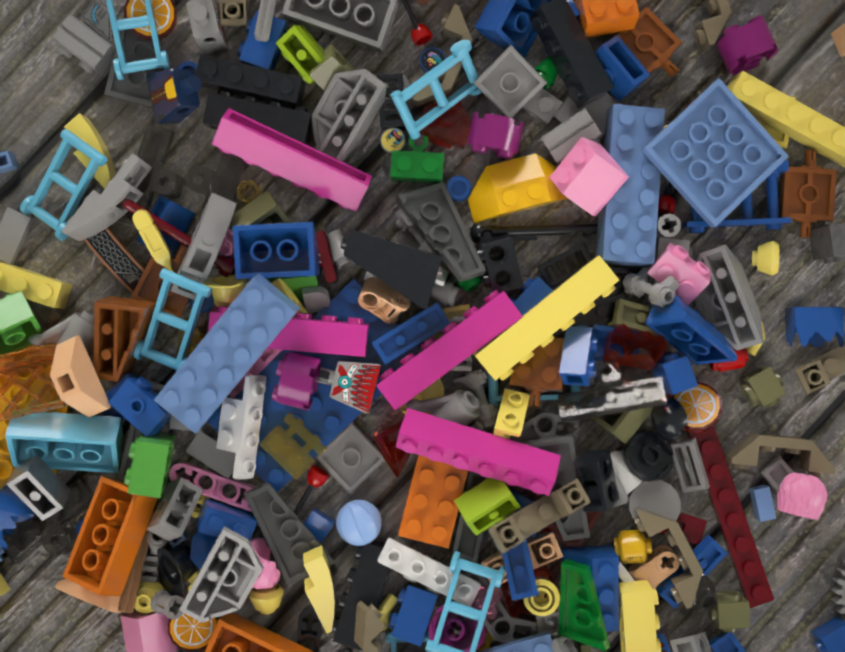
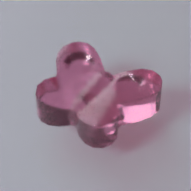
M480 587L477 592L479 598L473 603L474 608L481 611L488 591L484 587ZM494 588L486 615L489 619H495L497 616L495 603L503 597L500 588Z

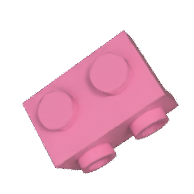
M671 242L666 246L665 252L647 272L659 283L669 276L674 277L679 282L675 295L681 297L687 305L710 283L711 278L710 270L704 263L694 261L682 246H675Z

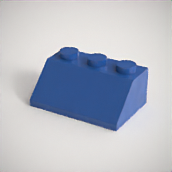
M489 0L474 28L487 40L505 50L512 45L525 59L537 36L529 18L539 6L553 0Z
M313 222L233 226L236 279H250L258 274L264 278L320 275L319 248Z
M675 295L672 303L664 307L652 305L645 324L680 353L688 356V359L695 365L737 360L738 356L725 336L714 325L703 319L696 310H693L684 303L681 297Z
M612 546L560 548L564 556L560 558V582L561 562L568 559L590 566L606 632L619 631V557Z

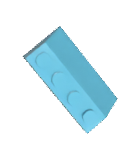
M13 410L5 434L13 467H17L37 454L50 469L119 473L123 442L121 417L95 415L87 417L84 414Z

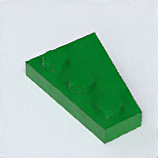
M566 559L561 562L558 635L606 651L610 648L591 568L588 565Z

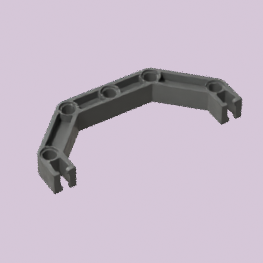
M538 411L524 420L521 436L510 435V440L521 443L564 436L555 433L557 422H568L573 425V428L578 429L580 419L549 411ZM542 418L550 420V426L545 431L538 429V422ZM468 470L463 493L476 487L487 477ZM460 511L449 557V567L455 551L461 552L460 558L477 563L483 532L477 536L466 524ZM461 570L460 573L480 582L481 587L472 606L482 611L490 585L488 578ZM494 589L484 622L491 636L495 640L504 643L531 636V631H536L537 621L535 616L508 610ZM499 621L508 622V626L505 629L499 630L495 627ZM515 625L531 627L530 631H526V635L514 632Z

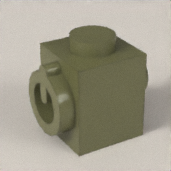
M760 366L740 378L743 383L740 386L741 392L753 407L756 405L771 407L780 401L779 397L786 394L782 387L784 386L782 378L776 372L774 373L769 366Z
M719 591L716 593V596H711V605H708V617L710 621L724 632H735L737 628H750L749 601L738 591Z

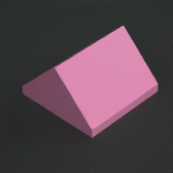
M140 612L122 614L121 622L126 652H179L178 644L173 640L170 633L172 619L167 618L164 613L158 614L155 612L150 614H142Z

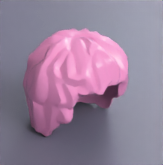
M791 473L780 484L777 494V510L795 516L818 520L824 511L828 493L826 487L815 476Z
M254 538L250 543L264 568L252 588L256 590L273 588L280 579V571L277 569L276 562L270 561L271 549L267 547L265 538Z

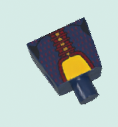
M168 69L146 75L156 124H178L199 107L200 102L197 91L201 89L202 82L191 70Z

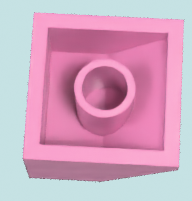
M583 137L580 138L550 176V179L563 195L595 217L629 178L600 143Z

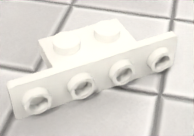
M246 375L243 399L226 397L222 402L216 449L236 453L233 479L242 480L254 477L264 393L266 390V376Z
M392 538L387 539L378 557L379 563L403 574L405 579L413 583L419 582L425 585L429 591L435 594L441 593L447 596L454 574L449 571L450 567ZM460 573L453 600L471 607L481 587L480 582Z

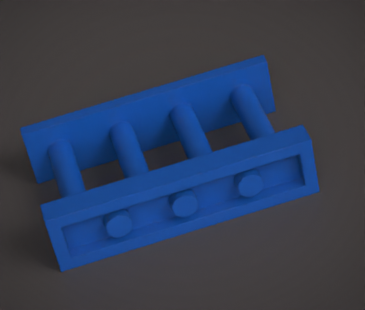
M788 160L781 163L766 178L768 218L753 219L751 192L742 201V219L727 220L726 217L714 228L765 226L766 230L782 229V225L791 223V217L779 218L777 178H780V174L789 171ZM690 205L691 222L682 223L681 229H689L691 234L704 233L705 228L711 227L705 221H702V217Z

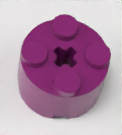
M763 16L751 19L744 26L739 27L736 24L727 28L723 32L725 36L716 42V48L729 75L731 73L736 75L741 71H750L760 66L759 61L764 57L768 61L779 51Z
M473 113L467 142L468 145L472 146V152L486 154L487 150L496 152V157L511 159L513 154H518L524 122L520 121L517 126L514 125L515 119L488 113H485L484 118H478L479 113Z
M293 352L285 353L284 359L279 361L276 375L280 376L279 385L274 387L272 400L277 401L279 404L310 410L314 399H310V395L317 391L319 383L317 381L322 360Z
M444 605L437 609L432 621H430V640H434ZM448 612L439 643L464 652H470L479 621ZM483 625L476 652L485 643V625ZM457 626H461L462 631L459 634H454Z

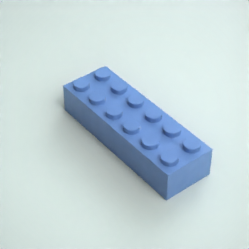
M613 104L607 110L603 147L629 178L598 213L595 257L600 255L606 264L648 267L655 263L661 172L642 152V149L663 130L665 109Z
M256 275L164 386L154 401L196 434L301 307L262 275Z

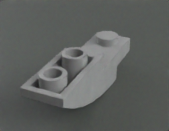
M132 153L122 164L115 177L108 182L102 194L93 189L84 199L83 204L68 220L62 232L77 241H82L114 224L128 212L123 207V201L131 199L136 203L144 194L137 187L152 167Z
M213 192L211 193L177 274L201 284L207 280L228 230L237 204L236 202ZM176 284L171 286L172 292L195 300L197 293Z

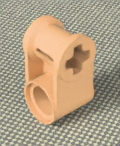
M370 277L365 280L358 297V303L363 309L376 315L387 324H395L399 319V314L410 307L408 298L377 277Z
M658 545L652 550V554H647L646 562L632 564L628 568V572L635 581L648 580L652 589H655L664 579L676 572L680 564L672 548L667 545ZM664 556L669 559L666 563L662 560Z

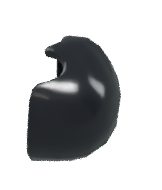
M667 398L658 402L651 413L653 428L663 438L672 440L684 434V431L681 430L688 424V418L683 406L675 398Z

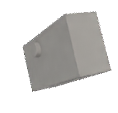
M286 0L282 14L287 19L383 53L399 1Z

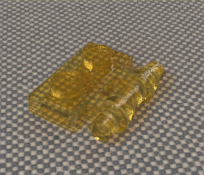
M289 413L283 419L290 426L289 429L285 431L277 425L259 445L297 480L315 461L308 453L313 449L321 455L327 448L320 442L321 438L317 434L313 435L303 425L304 422L300 418L296 419ZM295 433L307 443L303 448L292 438Z

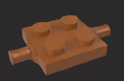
M647 6L640 12L633 30L618 32L615 35L622 39L649 74L662 67L672 78L680 70L669 58L681 46L682 41Z
M805 150V165L789 167V171L781 174L779 218L791 217V220L800 222V238H811L813 222L834 221L837 170L823 169L816 166L817 150Z
M183 245L180 246L175 259L171 258V268L174 273L178 272L188 250ZM152 256L131 296L132 299L157 302L163 279L159 278V275L165 267L157 263ZM170 287L163 311L180 318L190 298L172 292Z
M555 338L543 348L539 345L532 351L535 355L524 364L519 361L512 367L514 372L510 376L509 385L510 387L524 388L530 391L529 407H540L541 392H562L563 381L559 370L564 339Z

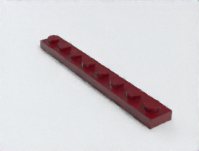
M713 422L703 427L685 426L688 438H696L710 484L707 492L744 598L749 601L750 608L775 600Z

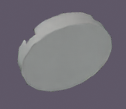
M642 481L629 495L628 508L632 518L637 517L634 509L638 507L677 520L680 514L681 501L679 495L665 481Z

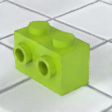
M293 25L276 42V45L281 49V54L298 70L299 76L305 82L315 84L316 82L310 77V71L324 61V50L304 26Z
M491 477L486 478L482 483L464 492L454 500L466 524L476 536L521 508L506 482Z

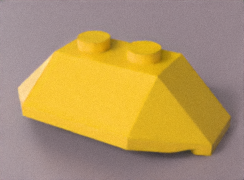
M536 153L486 166L467 199L473 224L569 199L561 193L550 179V176L557 167Z

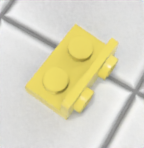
M509 389L504 390L494 428V435L509 440L510 435L521 436L530 398L529 394Z

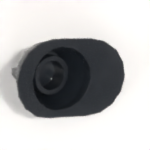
M183 545L168 550L158 548L157 556L161 585L172 596L178 595L183 597L184 583L195 571L194 563L190 559V547Z

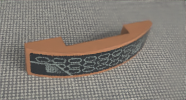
M109 227L92 237L84 239L110 272L133 294L145 270L143 264L134 258Z

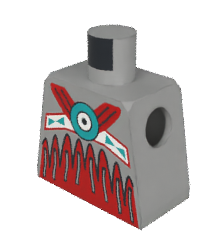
M215 0L187 2L186 7L193 36L203 55L208 56L229 51L224 26H221L218 2ZM207 38H215L213 41L206 42Z
M340 360L337 363L336 371L321 367L317 382L332 386L330 398L364 413H369L381 364Z

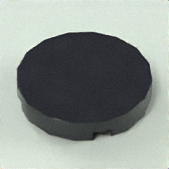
M641 430L634 434L629 442L625 444V463L630 472L637 478L647 482L658 481L667 476L673 468V449L668 440L657 432Z

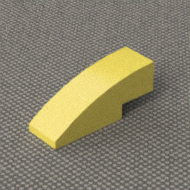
M79 113L64 127L108 158L107 163L104 166H99L94 175V178L105 189L108 182L116 175L112 158L97 129L87 117ZM77 149L73 154L87 168L91 159Z
M322 545L303 553L304 566L310 576L304 579L305 592L328 634L332 632L335 600L328 559Z

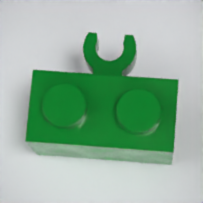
M424 136V142L421 146L415 145L414 140L409 137V146L413 152L392 150L391 181L441 183L443 179L444 153L423 152L428 147L427 136Z

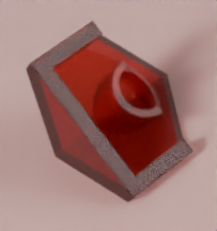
M404 419L374 434V439L386 463L397 478L411 454L396 448L398 434Z

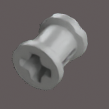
M665 214L657 218L656 237L669 238L679 233L681 222L677 216ZM669 223L670 228L663 230L662 226Z
M160 590L155 593L150 605L155 613H164L167 618L173 620L183 614L179 609L184 599L178 595L172 596L168 591Z

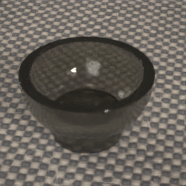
M702 575L690 609L709 611L714 608L718 598L713 581L707 575Z

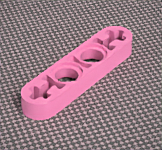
M185 461L178 462L170 469L169 477L172 482L179 479V474L176 473V470H180L182 467L185 468V473L191 476L196 471L198 474L195 476L193 484L203 489L202 495L252 512L245 497L242 498L241 502L238 499L242 494L243 488L247 492L256 488V486L231 477L227 479L217 472ZM207 475L211 477L213 485L210 489H204L200 486L199 480L201 476ZM184 477L185 480L192 481V478ZM226 484H232L236 487L237 494L235 497L229 498L225 496L223 488Z

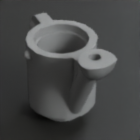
M84 310L82 314L75 312L72 316L42 334H33L27 340L36 346L42 347L43 344L51 342L60 344L80 335L90 360L94 362V314L87 310Z
M457 390L453 394L423 401L411 399L406 403L407 409L430 412L432 416L464 426H468L480 415V403L476 396L469 391L465 392L463 390ZM479 421L470 426L480 431L483 430V425Z

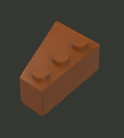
M108 296L94 302L93 367L99 379L118 382L127 373L133 372L137 361L134 358V351L137 344L146 337L156 302Z

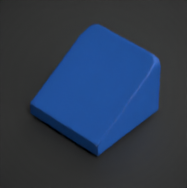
M315 507L304 524L315 538L322 543L336 521Z

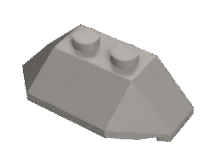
M367 69L335 73L312 114L313 135L316 143L315 149L343 162L361 142L385 101L387 85Z
M726 244L700 253L697 260L704 263L711 273L710 283L694 299L700 316L708 323L714 325L725 336L731 347L736 350L763 343L760 310L742 264Z
M226 527L223 528L179 611L203 623L211 618L220 617L241 609L264 568L249 539Z

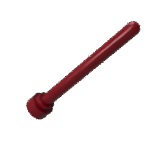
M125 199L122 203L123 207L133 214L141 209L146 210L131 199ZM148 211L160 231L189 248L191 237ZM217 255L214 264L216 265L215 268L219 270L218 273L227 278L235 267V259L231 256L226 257L222 255L221 257Z

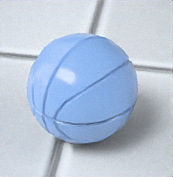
M361 499L346 503L340 509L336 519L337 531L342 539L355 546L371 543L379 535L382 526V518L378 509L372 503Z

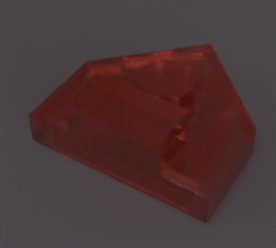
M460 100L419 132L421 135L428 137V142L451 149L452 146L464 149L472 121L469 115L466 114ZM431 103L427 106H424L421 117H423L425 114H427L429 111L435 108L438 104Z

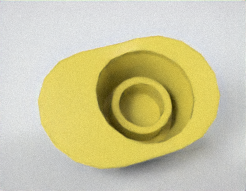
M233 273L227 278L224 276L207 278L203 284L212 288L214 304L217 307L230 306L252 278L236 279V274Z

